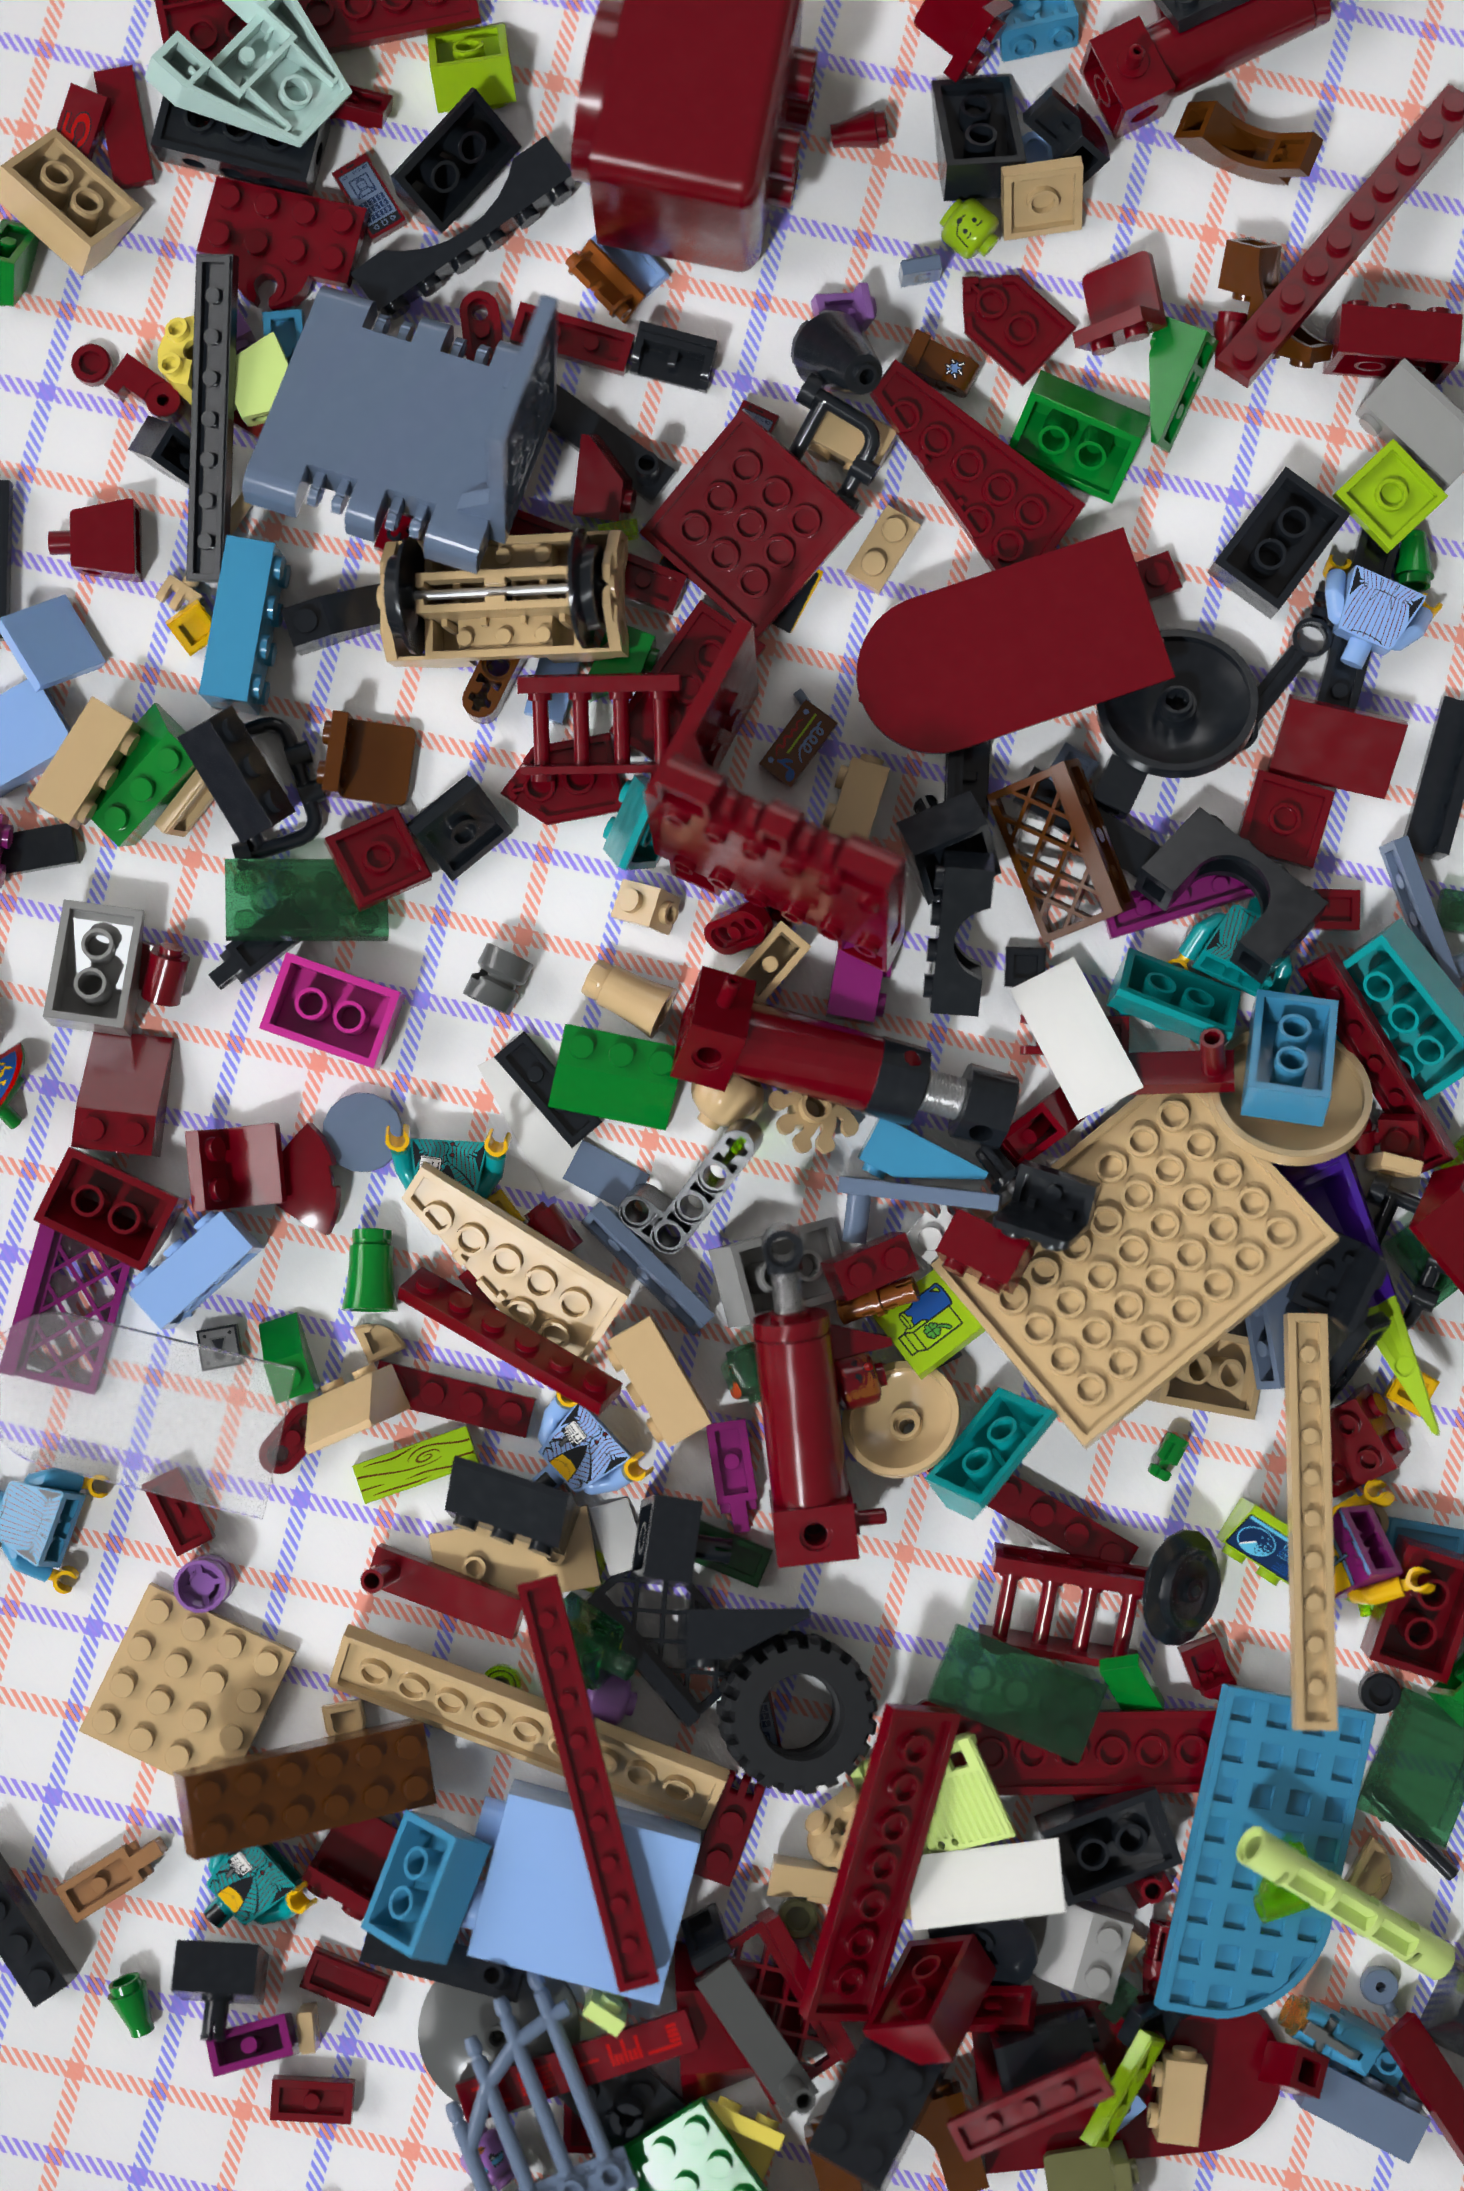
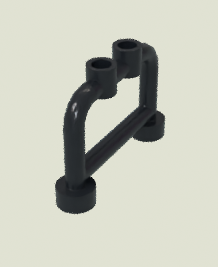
M811 373L802 385L796 398V402L810 409L789 450L799 460L802 459L827 411L859 429L864 435V445L851 464L843 484L836 492L853 509L857 510L861 500L854 497L861 483L869 486L880 469V465L874 462L880 447V432L875 422L866 414L824 390L826 381Z
M275 717L258 718L246 722L244 725L251 737L272 732L281 739L302 805L306 812L307 822L298 831L268 841H264L261 832L242 843L239 841L231 844L241 874L257 870L255 861L304 846L311 842L320 832L323 823L322 810L319 803L327 799L325 793L321 790L322 784H317V778L311 780L306 766L314 763L307 740L298 742L292 727L284 720Z
M1377 1172L1365 1199L1367 1202L1380 1207L1373 1224L1381 1246L1397 1208L1401 1207L1415 1214L1421 1199L1390 1186L1393 1178ZM1431 1255L1403 1313L1407 1330L1415 1326L1424 1310L1432 1313L1441 1294L1440 1290L1434 1288L1440 1273L1448 1276Z

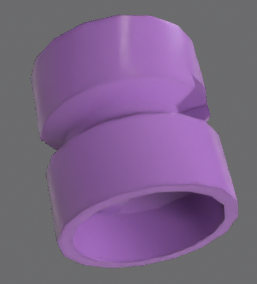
M203 1554L191 1560L176 1574L173 1582L175 1597L181 1606L194 1613H206L216 1608L232 1594L235 1586V1573L231 1564L223 1557L215 1554Z

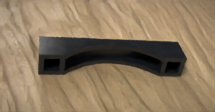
M546 136L513 158L508 178L498 198L471 227L448 241L427 248L407 251L382 250L351 272L356 287L364 298L376 301L378 317L382 313L391 316L392 320L400 318L410 309V304L420 296L429 297L442 287V281L453 273L457 275L462 274L474 265L477 256L486 250L492 252L500 248L507 241V235L519 227L521 229L528 228L539 219L540 212L550 205L555 207L564 203L572 195V190L575 188V181L572 179L571 170Z

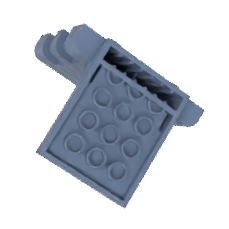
M321 286L247 465L242 485L244 502L297 518L310 484L307 505L318 507L322 501L325 489L336 492L331 502L332 513L341 515L347 505L345 514L346 534L375 543L388 508L389 512L384 529L395 531L398 528L402 514L406 513L414 516L409 526L410 537L419 539L427 520L430 521L424 540V558L477 574L489 541L493 540L506 544L556 410L558 299L541 294L522 346L500 340L491 363L487 366L491 347L483 344L477 349L474 361L463 358L467 350V340L460 337L455 339L450 354H448L454 340V327L451 324L423 316L418 323L414 336L415 323L404 321L396 338L386 335L391 326V316L380 313L375 323L377 318L376 301L328 286Z

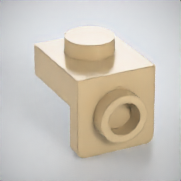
M622 879L610 917L669 935L673 924L678 918V907L681 899L662 888Z

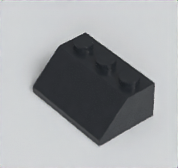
M472 87L391 175V179L397 196L417 220L423 225L443 234L522 146L480 93Z
M232 705L177 737L241 843L273 827L295 812L286 793L283 791Z
M455 1455L445 1511L451 1518H454L452 1524L471 1532H475L477 1526L492 1531L490 1537L506 1544L513 1545L515 1539L530 1544L528 1550L550 1558L553 1552L561 1555L565 1554L580 1513V1508L570 1493Z

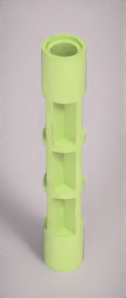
M1253 1826L1242 1835L1237 1845L1236 1857L1238 1862L1277 1886H1282L1310 1903L1318 1911L1324 1912L1348 1926L1356 1934L1376 1943L1399 1960L1432 1980H1439L1450 1972L1456 1955L1453 1945L1415 1921H1410L1395 1912L1374 1896H1369L1351 1885L1335 1872L1327 1870L1307 1858L1299 1850L1260 1826Z

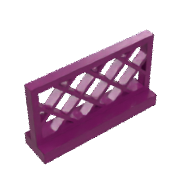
M40 1224L1 1362L0 1372L14 1376L20 1375L96 1394L131 1266L120 1262L109 1269L99 1251L91 1247L69 1259L61 1245L63 1234ZM93 1251L104 1272L83 1283L72 1262ZM58 1252H60L65 1262L55 1267ZM68 1266L79 1286L58 1297L50 1284L52 1274ZM121 1268L120 1276L117 1283L112 1275V1272ZM107 1276L115 1288V1294L111 1301L98 1307L86 1287ZM82 1290L93 1311L73 1322L61 1301ZM49 1291L54 1301L44 1306L47 1292ZM57 1304L68 1325L47 1336L39 1322L41 1314ZM111 1306L106 1322L101 1311ZM97 1315L105 1328L104 1334L101 1339L87 1346L76 1326ZM38 1329L43 1340L33 1345ZM71 1329L83 1349L62 1361L51 1340ZM46 1343L58 1364L44 1372L27 1368L31 1351ZM100 1345L98 1356L95 1360L90 1350ZM86 1353L94 1367L90 1383L73 1379L65 1365ZM61 1368L65 1377L51 1373Z

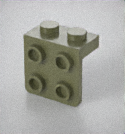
M1122 2140L1111 2141L1108 2148L1083 2145L1051 2150L1043 2155L1047 2191H1133V2185L1140 2184L1136 2159H1128Z

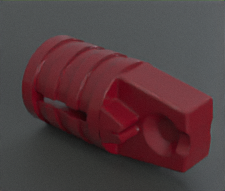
M1153 1918L1149 1922L1147 1943L1145 1944V1953L1143 1955L1142 1992L1151 1996H1156L1171 1926L1170 1920Z

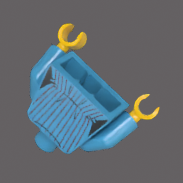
M49 1468L28 1474L23 1482L11 1481L7 1485L5 1492L0 1490L1 1549L13 1569L42 1582L47 1580L53 1581V1587L58 1593L67 1594L71 1592L72 1587L61 1583L59 1577L62 1575H69L74 1579L79 1577V1572L76 1568L69 1565L61 1567L86 1497L80 1491L81 1489H87L92 1496L103 1498L109 1493L96 1492L93 1488V1481L97 1478L111 1480V1477L105 1473H97L90 1478L84 1477L83 1472Z

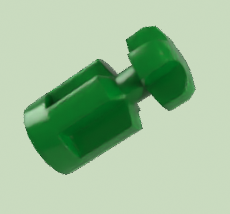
M1168 1431L1156 1453L1161 1460L1158 1464L1150 1463L1148 1472L1158 1479L1167 1482L1172 1476L1167 1470L1170 1464L1178 1465L1189 1442Z

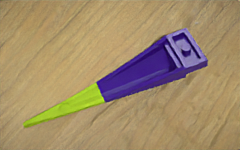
M1348 1151L1334 1159L1314 1165L1289 1166L1272 1163L1330 1228L1366 1243L1384 1257L1354 1162L1350 1158ZM1387 1268L1384 1283L1379 1289L1374 1291L1368 1303V1316L1382 1311L1392 1320L1391 1325L1376 1345L1430 1431L1439 1436L1438 1423Z

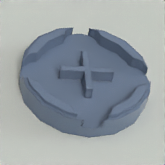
M354 1093L341 1098L330 1108L323 1122V1135L331 1146L338 1165L350 1171L371 1172L383 1168L392 1160L391 1149L385 1143L386 1127L390 1126V1132L393 1136L400 1137L403 1136V1125L399 1113L387 1100L371 1093Z

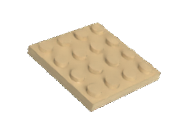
M151 1582L140 1601L79 1731L171 1776H174L173 1772L246 1756L296 1651L211 1610L206 1613H194L186 1610L178 1603L174 1592Z

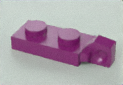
M746 1419L711 1423L706 1426L717 1504L720 1505L721 1514L731 1513L734 1534L750 1531L747 1510L757 1509L756 1499L758 1498Z

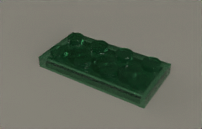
M225 859L226 941H388V900L359 912L333 859Z
M956 1623L926 1700L941 1707L953 1708L965 1717L1079 1763L1109 1686Z

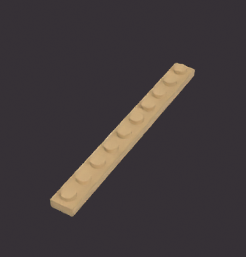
M1286 1313L1283 1315L1292 1730L1338 1731L1328 1314Z

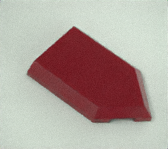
M1002 275V277L978 278V276L962 277L964 334L1022 387L1034 377L1077 328L1019 275Z
M610 732L590 736V762H614V749ZM574 739L551 743L550 763H574ZM534 747L530 749L520 767L524 763H534ZM519 767L500 793L547 826L617 813L622 805L619 802L621 786L618 773L555 774V781L531 782V775H520Z

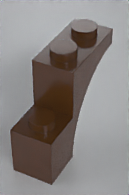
M1249 237L1228 239L1226 241L1218 288L1233 292V299L1250 302L1247 315L1248 321L1281 282L1280 256L1282 246ZM1301 324L1273 359H1279L1280 356L1290 358L1289 364L1292 366L1313 368L1314 363L1330 361L1334 344L1319 339Z

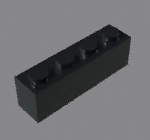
M0 1853V1957L35 2008L67 1987L79 1973Z

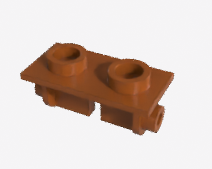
M592 239L587 242L580 254L574 252L565 262L569 267L568 273L575 275L587 289L590 288L594 292L593 295L607 308L609 315L612 318L617 317L624 324L628 322L646 296Z

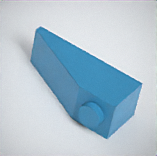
M879 1118L858 1155V1158L865 1162L862 1169L882 1180L886 1173L894 1178L985 1180L989 1173L901 1125Z

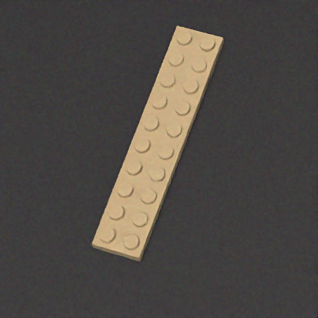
M348 1624L330 1676L329 1687L564 1776L544 1698L487 1677L482 1673H476L450 1663L445 1659L416 1650L406 1644L382 1637L369 1630ZM594 1717L613 1795L705 1830L727 1782L730 1769Z

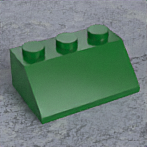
M1041 370L1025 404L1009 446L1049 477L1113 504L1143 438L1150 416Z
M154 703L136 723L141 727L138 732L140 741L131 755L123 756L116 767L119 773L115 782L108 790L103 789L94 802L97 804V809L91 820L118 847L136 845L152 828L196 770L177 738L186 731L158 703Z
M565 1024L548 1107L666 1131L678 1083V1078L670 1076L676 1046Z

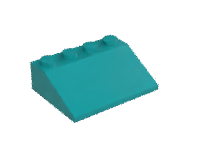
M1400 917L1344 958L1342 962L1427 1101L1464 1077V996ZM1308 986L1297 994L1314 997ZM1336 1034V1040L1342 1043Z

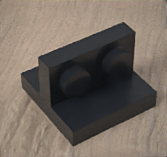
M468 775L406 824L411 833L452 882L514 832L478 783Z

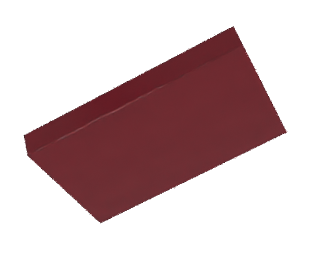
M1289 694L1268 764V772L1385 799L1408 723L1401 719Z

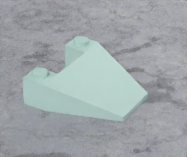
M222 0L247 25L212 61L178 30L151 56L144 78L174 106L299 148L310 139L352 94L351 88L298 0Z

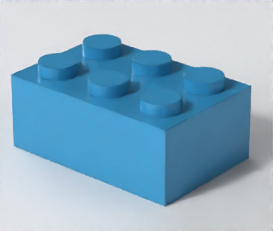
M1257 989L1250 1017L1240 1115L1323 1127L1331 1099L1339 1001Z
M406 1809L361 1928L410 1958L446 1965L491 1845L441 1817Z

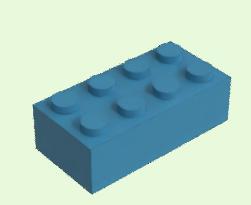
M231 535L226 537L199 695L212 708L225 709L232 705L236 712L259 715L261 705L266 706L268 703L270 682L265 681L268 666H274L277 654V643L272 642L275 627L280 628L283 621L281 609H284V605L279 603L281 589L288 588L291 575V566L286 564L287 560L273 542Z

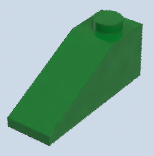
M1165 316L1167 327L1153 332L1150 341L1151 442L1162 451L1170 453L1219 341L1206 330Z

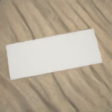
M1075 957L1010 989L1078 1120L1144 1087Z
M537 1045L538 1048L556 1067V1060L544 1049H542L539 1045ZM494 1057L477 1065L547 1198L550 1199L574 1186V1184L562 1178L582 1141L571 1148ZM593 1131L583 1139L603 1150Z
M1058 1838L921 1855L910 1893L912 1931L1066 1913Z

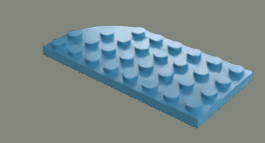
M1222 1683L1154 2005L1157 2008L1215 2019L1244 2016L1279 2000L1308 1974L1325 1947L1333 1917L1318 1911L1310 1903L1282 1886H1277L1238 1862L1236 1857L1237 1845L1242 1835L1253 1826H1260L1299 1850L1307 1858L1342 1877L1374 1727L1375 1713L1337 1705L1338 1731L1292 1730L1291 1696Z

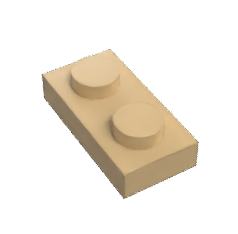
M887 504L847 568L845 575L879 595L917 535L921 525Z

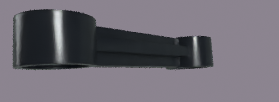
M1313 617L1303 619L1290 632L1288 649L1257 686L1259 704L1255 727L1250 739L1240 753L1247 750L1256 741L1259 722L1308 661L1320 658L1331 646L1332 632L1323 620ZM1303 627H1314L1319 630L1324 640L1322 650H1319L1317 653H1308L1302 650L1297 642L1299 630Z

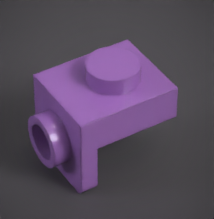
M867 282L858 283L853 293L815 294L811 300L814 317L823 310H841L853 316L862 325L865 332L876 317V301L873 296H870Z

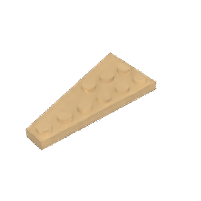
M425 1161L402 1196V1200L433 1235H438L453 1252L451 1256L460 1266L465 1265L477 1279L476 1284L500 1312L585 1361L630 1295L631 1290Z

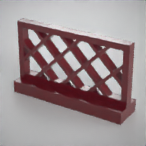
M768 1907L756 1915L758 1920L729 1938L732 1949L735 1950L733 1956L728 1955L727 1957L736 1969H738L739 1964L758 1968L752 1993L757 2000L762 1999L778 2003L773 2024L780 2034L798 2038L794 2055L812 2080L840 2060L847 2063L854 2058L857 2051L840 2021H806L803 2018L800 2031L780 2027L786 2005L800 2008L810 1969L780 1916ZM758 1934L764 1943L760 1962L740 1958L744 1942ZM769 1956L772 1957L776 1965L768 1964ZM690 1963L697 1977L705 1972L703 1969L697 1973L692 1963ZM766 1970L781 1973L784 1982L780 1996L761 1993ZM789 1990H791L796 2000L788 1998ZM809 2025H811L815 2034L808 2033ZM805 2041L820 2042L827 2055L814 2064L801 2062ZM746 2060L748 2066L750 2067L752 2073L757 2079L767 2099L769 2100L772 2106L775 2105V2101L770 2096V2094L768 2093V2091L766 2090V2088L764 2087V2085L762 2084V2082L760 2081V2079L758 2078V2076Z

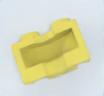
M194 316L184 319L177 317L170 320L165 327V335L157 350L159 370L179 395L188 401L190 405L192 403Z

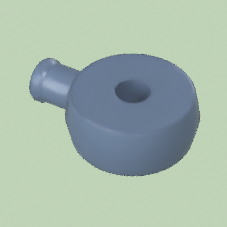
M1372 1966L1366 1969L1360 1979L1362 1995L1370 2003L1382 2005L1387 2017L1396 2015L1399 2012L1393 2001L1398 1993L1396 1975L1384 1966ZM1382 1982V1986L1376 1988L1377 1983Z

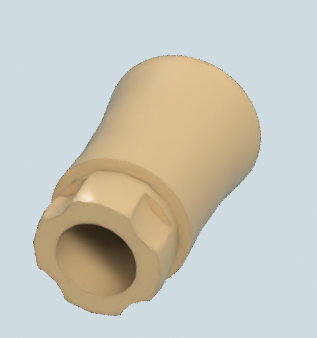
M598 959L590 969L581 992L585 996L596 1000L597 1005L615 1013L652 1039L670 1011L677 989L653 982L618 965L614 967Z

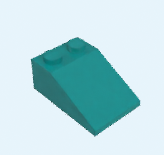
M634 775L632 781L627 780L619 795V802L622 803L616 817L612 816L603 832V838L606 839L603 850L618 868L625 871L655 868L660 858L654 852L644 791L650 778L642 775Z

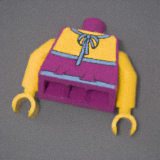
M1374 1479L1368 1481L1364 1486L1363 1495L1358 1497L1355 1494L1332 1507L1335 1599L1349 1598L1354 1604L1378 1605L1404 1597V1592L1408 1590L1429 1594L1436 1587L1434 1584L1418 1586L1419 1576L1431 1572L1421 1567H1413L1408 1571L1405 1579L1399 1580L1398 1576L1403 1573V1570L1372 1505H1370L1374 1503L1383 1508L1391 1505L1394 1501L1395 1496L1389 1491L1382 1492L1377 1496L1379 1490L1387 1486L1382 1480Z

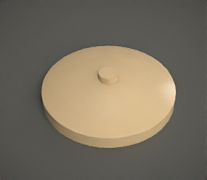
M1249 1031L1237 1036L1225 1046V1050H1234L1235 1092L1208 1093V1101L1211 1113L1219 1128L1242 1150L1257 1158L1276 1164L1307 1166L1334 1159L1349 1150L1359 1140L1366 1128L1372 1109V1087L1368 1074L1361 1062L1353 1053L1347 1051L1342 1043L1335 1040L1331 1099L1323 1127L1240 1115Z

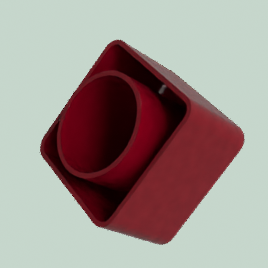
M600 0L593 20L581 74L571 151L572 179L589 183L597 244L740 273L750 270L756 264L762 251L771 206L791 209L800 165L798 154L802 131H807L816 86L814 76L818 51L800 47L803 0Z

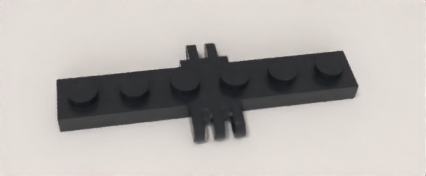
M1360 527L1349 571L1355 565H1359L1390 579L1399 544L1387 554ZM1316 591L1314 601L1326 604L1325 593ZM1316 606L1311 607L1310 616L1325 620L1324 622L1333 631L1334 624L1328 619L1327 609ZM1332 633V643L1327 652L1315 700L1356 709L1371 651L1362 669L1348 666L1340 661L1348 640Z

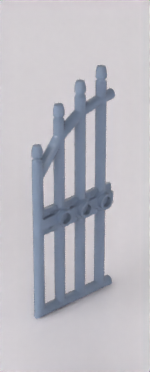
M527 1971V1980L530 1988L534 1990L533 1996L540 2015L520 2029L515 2016L511 2013L512 2007L505 1995L495 1998L493 2000L494 2009L497 2017L501 2019L500 2025L507 2042L492 2065H489L486 2055L483 2054L484 2049L476 2035L464 2039L465 2049L468 2056L472 2058L471 2064L479 2082L469 2123L464 2120V2112L457 2100L445 2105L449 2122L453 2124L452 2130L475 2190L494 2191L478 2151L489 2111L518 2183L519 2189L516 2191H629L638 2187L639 2184L629 2156H627L624 2145L613 2150L610 2148L561 2020L572 2015L567 1999L555 2005L549 1989L545 1987L546 1981L544 1976ZM546 2030L596 2157L575 2166L571 2162L526 2046ZM513 2061L516 2063L558 2172L537 2182L533 2179L498 2088V2084Z

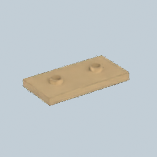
M588 1504L578 1506L580 1513L565 1554L561 1555L553 1552L550 1558L528 1550L530 1544L516 1539L513 1545L495 1540L490 1537L492 1531L478 1526L475 1532L456 1528L428 1535L433 1563L519 1595L516 1586L518 1583L556 1573L558 1574L562 1593L602 1585Z

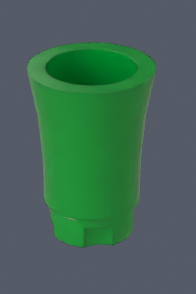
M379 1228L353 1229V1245H349L347 1284L341 1310L376 1313L398 1311L394 1285V1246H391L392 1230Z

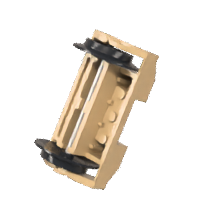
M576 528L574 532L509 535L506 544L493 540L489 541L477 574L424 558V540L404 537L403 541L386 542L380 560V585L377 587L376 594L381 615L380 634L386 662L395 667L456 668L476 667L477 660L547 657L553 663H572L629 657V635L625 616V570L628 560V536L622 530L586 532L585 529ZM512 596V601H507V597ZM606 627L608 643L602 647H593L596 630L605 629Z

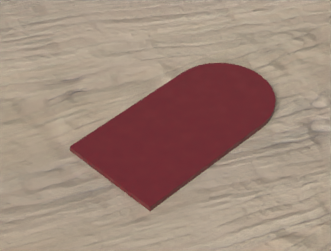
M1122 527L897 604L884 613L866 635L858 656L856 682L859 702L862 703L869 719L883 735L894 743L912 751L926 754H946L964 750L1174 679L1175 674L1164 645V639L1161 637L1139 574L1138 564L1135 562L1125 530Z
M1145 1993L1114 1996L1112 2004L1093 1998L1041 2003L1036 2006L1035 2016L1082 2006L1087 2018L1093 2016L1095 2018L1100 2041L1093 2043L1094 2050L1101 2057H1104L1108 2076L1111 2079L1129 2050L1116 2036L1130 2009L1141 2003L1155 2000V1996ZM1257 2011L1244 2016L1223 2019L1191 2015L1181 2021L1176 2035L1169 2042L1165 2039L1162 2049L1172 2050L1174 2045L1190 2046L1197 2049V2053L1202 2054L1207 2063L1198 2147L1159 2143L1152 2132V2128L1147 2127L1149 2102L1155 2103L1157 2088L1152 2087L1151 2084L1152 2068L1138 2092V2095L1143 2099L1147 2107L1117 2132L1112 2141H1123L1128 2159H1140L1222 2150L1250 2137L1267 2120L1276 2105L1280 2093L1279 2089L1257 2081L1267 2040L1277 2042L1267 2022ZM1158 2031L1155 2032L1156 2034L1164 2038ZM972 2032V2054L975 2061L979 2105L1003 2094L989 2032ZM1160 2053L1156 2059L1158 2062L1160 2061ZM1094 2106L1086 2108L985 2153L986 2174L1044 2168L1043 2155L1047 2151L1089 2145L1080 2138L1096 2108Z

